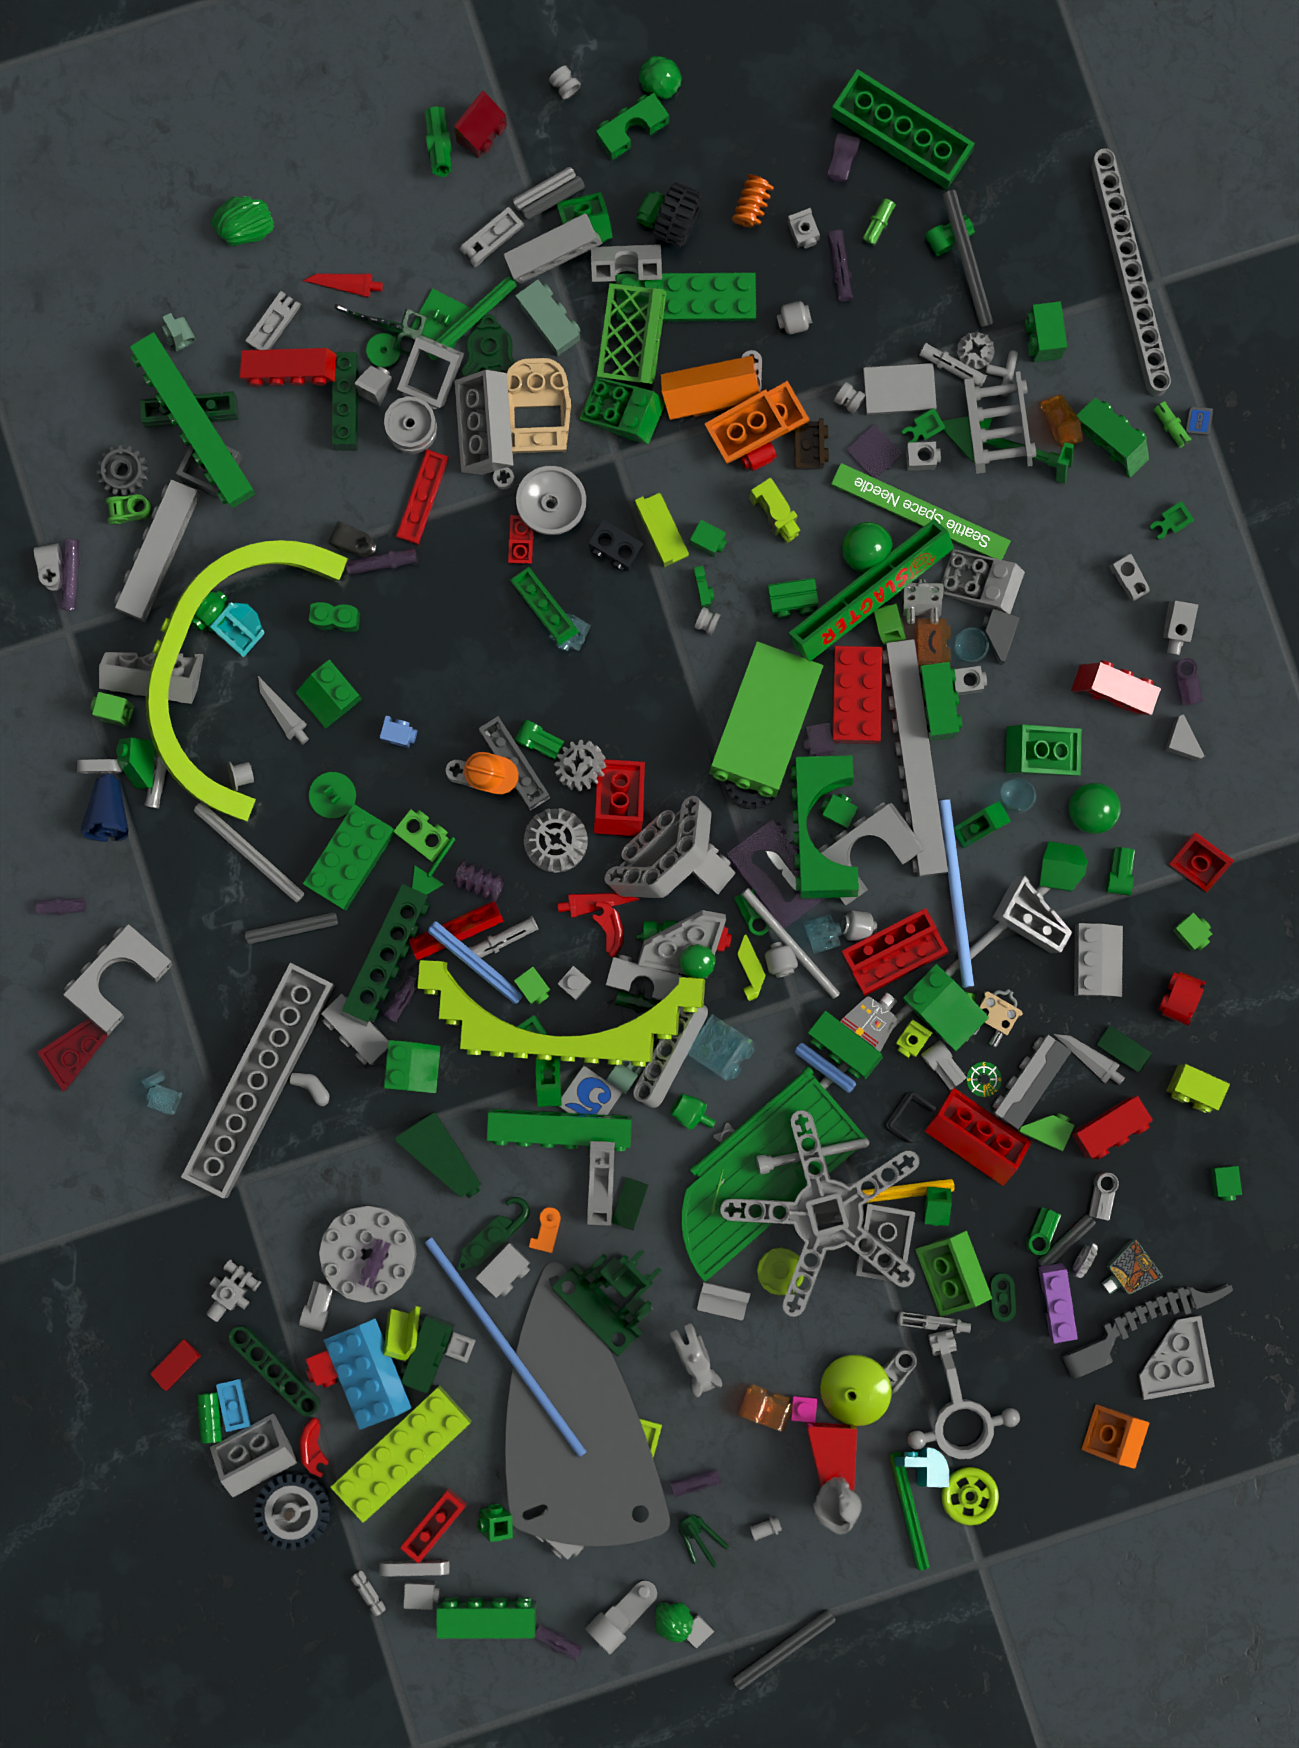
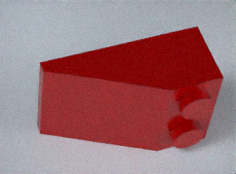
M605 759L603 761L606 764V768L601 769L604 776H597L599 783L596 784L594 833L637 836L642 830L645 762Z

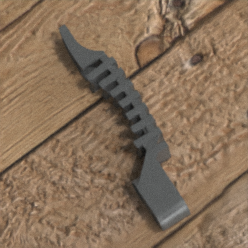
M1225 1284L1208 1292H1199L1189 1286L1185 1288L1179 1286L1174 1288V1292L1166 1291L1163 1292V1296H1154L1152 1301H1142L1143 1305L1132 1306L1133 1310L1123 1311L1122 1316L1116 1315L1111 1317V1325L1108 1322L1101 1324L1105 1332L1103 1338L1062 1356L1071 1379L1079 1378L1111 1364L1113 1360L1110 1352L1116 1337L1119 1336L1123 1340L1129 1337L1124 1326L1127 1325L1128 1329L1132 1331L1138 1329L1134 1318L1137 1319L1138 1323H1146L1147 1320L1144 1313H1147L1148 1318L1151 1317V1319L1157 1317L1154 1308H1157L1158 1313L1162 1314V1316L1168 1314L1165 1306L1166 1303L1170 1313H1179L1175 1299H1178L1181 1312L1186 1315L1192 1312L1186 1295H1189L1192 1307L1198 1309L1233 1291L1232 1285L1228 1286V1284Z

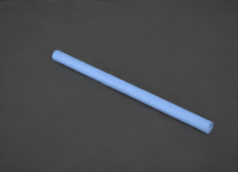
M941 800L938 802L948 867V880L962 987H973L974 981L950 800Z

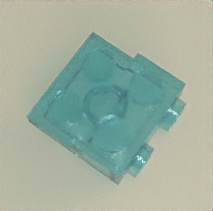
M712 1014L687 1055L729 1082L731 1078L735 1079L740 1074V1064L744 1058L749 1059L754 1052L753 1045L755 1042Z

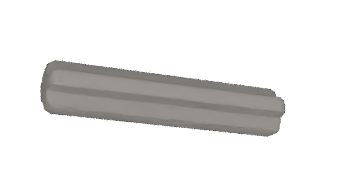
M568 167L514 198L513 204L518 211H521L524 206L575 178L576 174L571 167Z

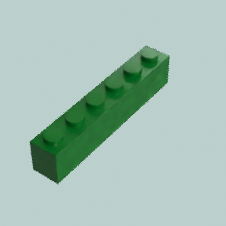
M491 1108L488 1112L487 1141H493L494 1145H507V1142H516L517 1146H531V1143H540V1147L552 1148L554 1144H561L567 1149H577L578 1145L588 1146V1149H590L591 1141L615 1142L614 1151H626V1148L631 1146L632 1116Z

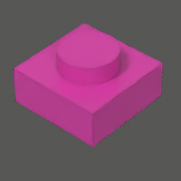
M793 1396L791 1421L815 1423L817 1398Z

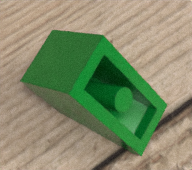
M137 738L119 739L116 753L118 755L117 763L136 789L152 788L155 758L153 741Z
M998 801L955 826L954 833L962 847L966 848L1008 824L1011 820L1001 802Z

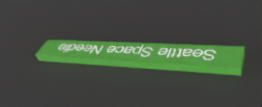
M842 463L831 486L920 527H924L934 519L948 530L951 541L987 557L1002 560L1011 542L1009 539Z

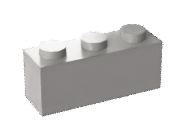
M341 994L321 1013L325 1017L322 1021L331 1031L334 1028L337 1029L341 1034L339 1039L348 1048L352 1045L358 1051L355 1055L364 1065L367 1062L373 1065L388 1051L389 1041L370 1021L366 1027L342 1016L341 1011L347 997Z

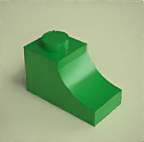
M535 1054L538 1107L562 1106L560 1056L552 1055L551 1060L537 1059V1054Z

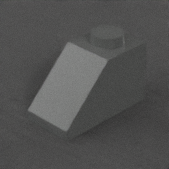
M992 609L990 615L985 614L981 627L985 628L983 635L997 663L1003 665L1020 617Z

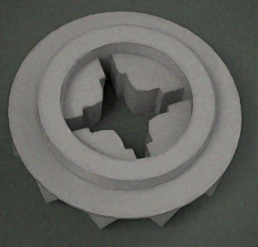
M979 332L968 333L960 340L957 347L959 360L973 369L987 366L993 359L995 352L993 342L987 335ZM973 343L977 347H983L980 350V358L976 353H969L973 348Z
M1093 1242L1089 1245L1086 1244L1080 1251L1072 1268L1074 1270L1073 1276L1081 1278L1091 1267L1098 1251V1246Z

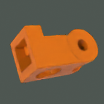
M548 1207L541 1212V1227L538 1239L531 1238L530 1248L553 1253L561 1216L557 1209Z

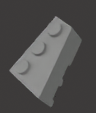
M1025 875L1013 878L993 915L994 919L1049 953H1061L1072 933L1057 913L1046 904L1042 895L1039 892L1037 893L1031 886Z

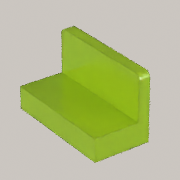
M415 1306L410 1313L394 1309L389 1311L384 1356L406 1361L416 1349L420 1307Z

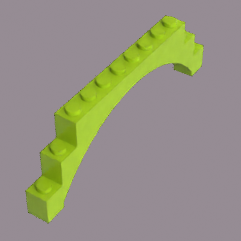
M420 960L418 989H424V994L438 995V992L441 991L439 1019H446L445 1024L460 1025V1020L462 1021L460 1049H467V1054L481 1055V1050L490 1051V1056L504 1057L505 1052H512L515 1058H528V1054H537V1059L551 1060V1056L555 1055L561 1056V1061L575 1062V1057H583L584 1062L598 1063L599 1059H608V1064L622 1065V1060L632 1061L631 1066L646 1067V1062H652L654 1034H657V1039L670 1040L672 1035H678L680 1007H683V1012H697V1008L704 1007L705 979L679 977V984L666 998L648 1012L617 1028L582 1036L537 1034L500 1020L483 1009L466 994L447 970V962Z

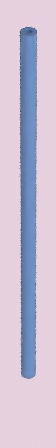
M430 1238L425 1244L572 1449L578 1457H581L587 1451L434 1239Z

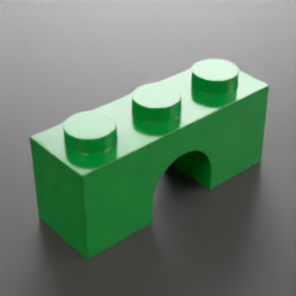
M654 93L649 96L644 95L630 109L628 107L624 108L613 120H606L601 123L597 128L598 130H596V139L610 159L614 160L631 148V140L626 134L629 127L640 125L646 129L649 135H652L669 123V114Z

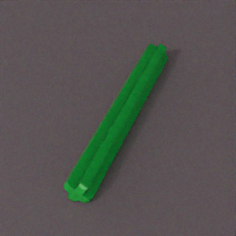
M506 277L440 336L436 342L448 347L452 346L517 286L516 282L511 277ZM425 351L426 355L432 361H435L438 358V356H435Z
M900 1451L892 1452L889 1454L916 1568L918 1570H926L930 1565L906 1467H895V1457H903Z

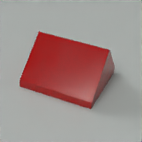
M1195 832L1189 835L1169 865L1208 892L1234 860Z

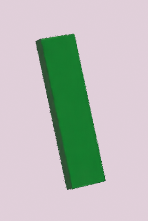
M530 567L510 579L512 585L559 646L579 632Z

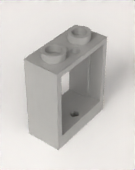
M423 335L416 337L397 390L402 391L404 397L410 396L422 399L432 409L444 406L464 353ZM421 350L451 362L438 397L408 385Z

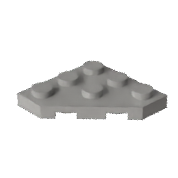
M701 910L644 940L638 958V966L684 974L679 965L682 951L690 945L700 944L709 947L715 956L726 922V915Z
M1201 1315L1176 1319L1138 1375L1144 1400L1215 1387Z

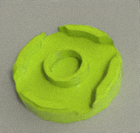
M782 1247L766 1252L759 1260L757 1267L758 1280L763 1288L771 1294L786 1295L800 1259L799 1255L790 1249ZM799 1276L797 1278L796 1282L798 1287L803 1282L804 1276Z

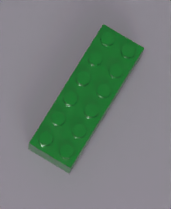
M858 69L832 107V118L946 190L969 158L975 145L968 138Z

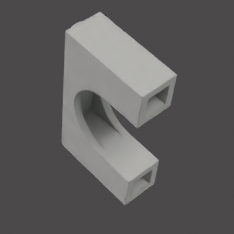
M883 802L872 810L873 816L868 819L865 816L853 824L855 829L849 833L846 830L834 838L837 842L830 847L828 844H825L818 851L833 862L852 867L850 861L852 846L860 837L865 835H874L886 841L902 864L908 862L925 848L892 803L885 805ZM858 876L859 897L868 889ZM842 897L841 900L847 905L858 897Z
M129 924L125 928L121 927L116 931L109 946L105 944L98 951L97 956L99 957L93 963L88 962L80 971L82 975L76 981L74 979L71 980L64 990L66 992L63 994L67 1001L107 1035L116 1028L124 1019V1016L99 992V979L103 971L114 963L129 962L139 967L157 983L172 966L171 960Z

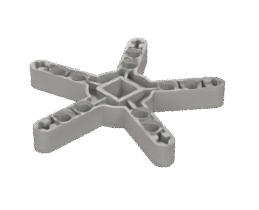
M805 1110L795 1112L791 1117V1126L808 1186L799 1193L795 1201L732 1198L724 1201L720 1209L722 1216L730 1221L794 1224L797 1233L805 1241L783 1302L785 1313L795 1317L805 1310L826 1251L838 1249L845 1245L851 1247L896 1285L907 1287L912 1284L915 1279L914 1269L862 1227L864 1217L863 1204L915 1171L920 1163L918 1155L913 1151H904L863 1179L849 1186L844 1182L830 1179L812 1114ZM800 1114L804 1118H808L809 1122L805 1123L806 1131L812 1129V1134L799 1136V1132H804L802 1125L796 1124ZM807 1137L812 1138L815 1142V1148L812 1151H806L802 1146L803 1140ZM904 1155L908 1157L913 1156L915 1159L912 1162L914 1166L912 1168L908 1165L901 1169L904 1174L900 1175L898 1168L893 1162L897 1161L899 1165L905 1161ZM812 1161H818L822 1166L821 1172L817 1175L809 1171V1164ZM885 1168H891L895 1172V1178L890 1182L882 1178V1171ZM865 1181H870L874 1184L875 1191L873 1194L867 1195L862 1191V1184ZM837 1198L844 1224L820 1230L813 1205ZM731 1203H734L735 1208H743V1203H746L744 1210L746 1217H742L743 1212H735L731 1216V1213L726 1208L731 1206ZM753 1204L761 1206L763 1212L760 1217L756 1218L751 1215L750 1207ZM777 1205H782L786 1209V1216L782 1219L774 1215V1208ZM863 1238H868L872 1241L873 1247L868 1252L861 1250L859 1242ZM883 1253L888 1254L892 1259L891 1265L887 1267L881 1266L878 1262L879 1255ZM806 1254H815L818 1258V1263L815 1266L807 1265L805 1262ZM896 1261L900 1263L897 1267L900 1271H909V1281L906 1279L900 1281V1274L895 1270L893 1275L888 1272L894 1267ZM799 1276H805L809 1279L808 1288L801 1289L798 1287L796 1281ZM792 1290L800 1294H806L805 1298L802 1295L799 1297L798 1305L801 1308H797L795 1311H792V1306L788 1304V1302H792L796 1297V1293H792Z

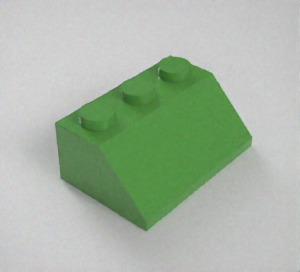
M967 1231L945 1237L915 1249L940 1317L976 1307L992 1299Z

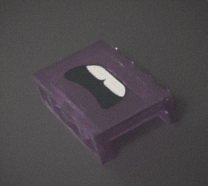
M771 820L729 851L726 856L749 887L753 889L755 895L765 908L786 929L826 898L801 899L800 891H796L795 877L800 876L799 868H795V854H799V847L794 846L793 840L789 843L784 836L787 832L779 822L775 824Z

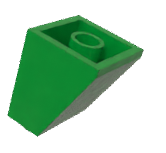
M389 1040L384 1088L436 1093L441 1046Z

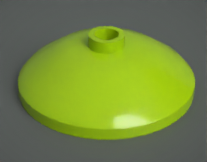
M855 1354L840 1357L828 1366L821 1379L820 1392L822 1401L829 1413L842 1423L855 1426L871 1424L877 1421L889 1407L892 1397L890 1379L882 1366L869 1357ZM849 1392H854L856 1394V1398H851L849 1396Z

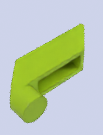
M744 935L737 956L751 984L743 988L748 1001H751L758 997L765 973L747 935Z

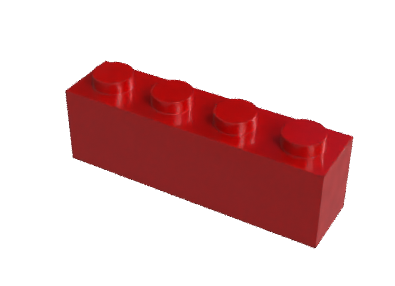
M328 348L242 350L240 378L253 387H261L262 383H269L272 386H283V383L303 386L305 382H312L314 385H326V382H335L337 354Z

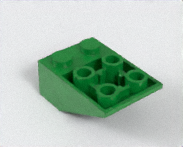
M596 377L579 419L626 439L649 445L665 406V401L654 391Z

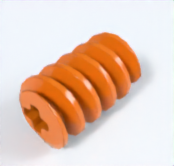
M748 174V180L744 182L746 189L741 191L742 197L738 199L739 206L735 208L736 215L732 216V220L738 225L752 228L753 225H761V221L756 216H764V212L759 210V208H766L767 204L762 200L770 199L771 197L765 191H772L774 188L765 179Z

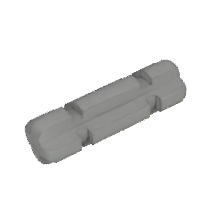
M358 1571L351 1577V1580L355 1586L359 1587L358 1591L366 1604L371 1606L370 1610L373 1615L378 1616L386 1608L382 1601L378 1600L379 1596L370 1582L366 1581L367 1577L363 1571Z

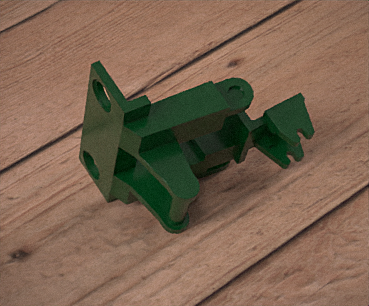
M642 1249L629 1261L627 1260L628 1257L624 1255L620 1260L614 1257L607 1263L605 1261L607 1257L603 1254L585 1271L575 1264L552 1287L559 1297L617 1357L643 1333L636 1324L652 1310L650 1307L652 1303L649 1300L645 1302L640 1296L653 1284L651 1281L662 1271L658 1267L650 1275L647 1273L643 1276L635 1268L639 1264L637 1260L644 1253ZM565 1281H571L575 1285L573 1294L567 1295L562 1291V1284ZM603 1285L605 1288H608L611 1285L623 1298H626L638 1285L641 1288L619 1309L599 1287ZM621 1333L624 1336L625 1342L622 1346L618 1347L612 1343L613 1334Z

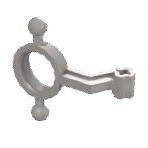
M952 1329L929 1334V1343L933 1356L940 1355L951 1402L947 1403L939 1411L934 1424V1431L923 1433L915 1430L909 1434L908 1444L913 1449H921L926 1443L937 1440L939 1447L947 1455L957 1459H971L982 1454L990 1445L994 1436V1426L1004 1424L1007 1427H1014L1018 1424L1020 1415L1015 1409L1007 1408L1001 1415L991 1417L981 1404L962 1399L956 1368L951 1356V1352L957 1350ZM959 1409L973 1410L983 1419L981 1436L975 1443L968 1446L950 1444L943 1436V1425L946 1418L952 1412Z

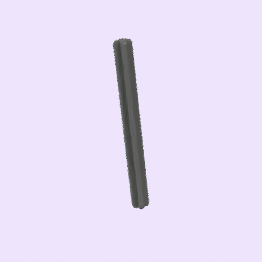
M950 190L943 193L944 202L979 324L981 327L991 325L993 319L955 190Z

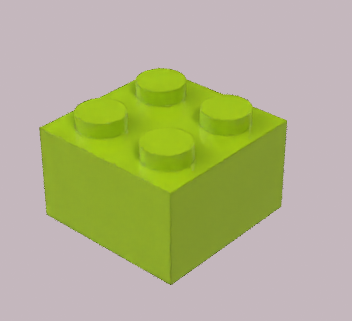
M1187 1064L1177 1065L1166 1091L1172 1094V1099L1181 1103L1191 1102L1194 1104V1109L1203 1113H1210L1211 1111L1219 1110L1230 1084Z

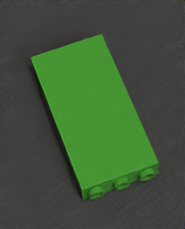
M757 642L709 774H712L714 778L720 781L728 780L734 782L740 788L754 789L762 796L776 797L823 665L813 661L809 662L805 658Z

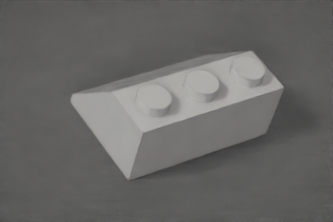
M1087 923L1075 925L1074 996L1122 997L1123 926Z
M274 1413L210 1447L220 1481L232 1497L297 1463L292 1447Z

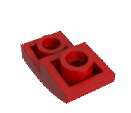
M510 515L508 563L532 564L534 530L528 527L519 515Z

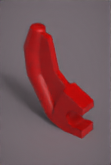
M596 901L595 906L601 907L603 911L599 916L592 914L591 918L605 931L606 952L613 958L616 957L622 948L624 930L619 913L611 906Z
M313 1417L303 1428L299 1440L301 1463L306 1469L321 1478L324 1472L317 1469V1464L323 1463L328 1465L329 1460L318 1445L321 1425L319 1420Z

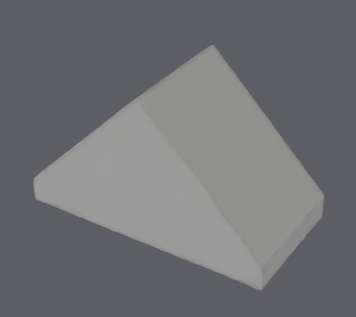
M1183 714L1174 721L1165 751L1198 761L1205 756Z

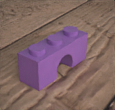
M1062 1263L1038 1267L1041 1287L1047 1303L1048 1313H1046L1049 1337L1054 1343L1078 1339L1067 1269Z

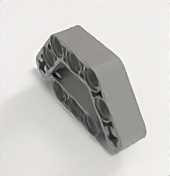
M690 796L684 800L678 813L675 814L671 810L660 813L623 848L621 856L625 861L620 866L612 867L607 871L604 878L605 882L619 896L663 898L667 896L702 864L707 857L711 824L710 809L698 797Z

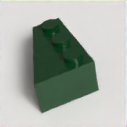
M430 1314L425 1319L421 1318L418 1325L419 1335L416 1349L411 1354L408 1364H403L399 1374L403 1378L401 1381L403 1385L427 1394L429 1393L455 1324Z

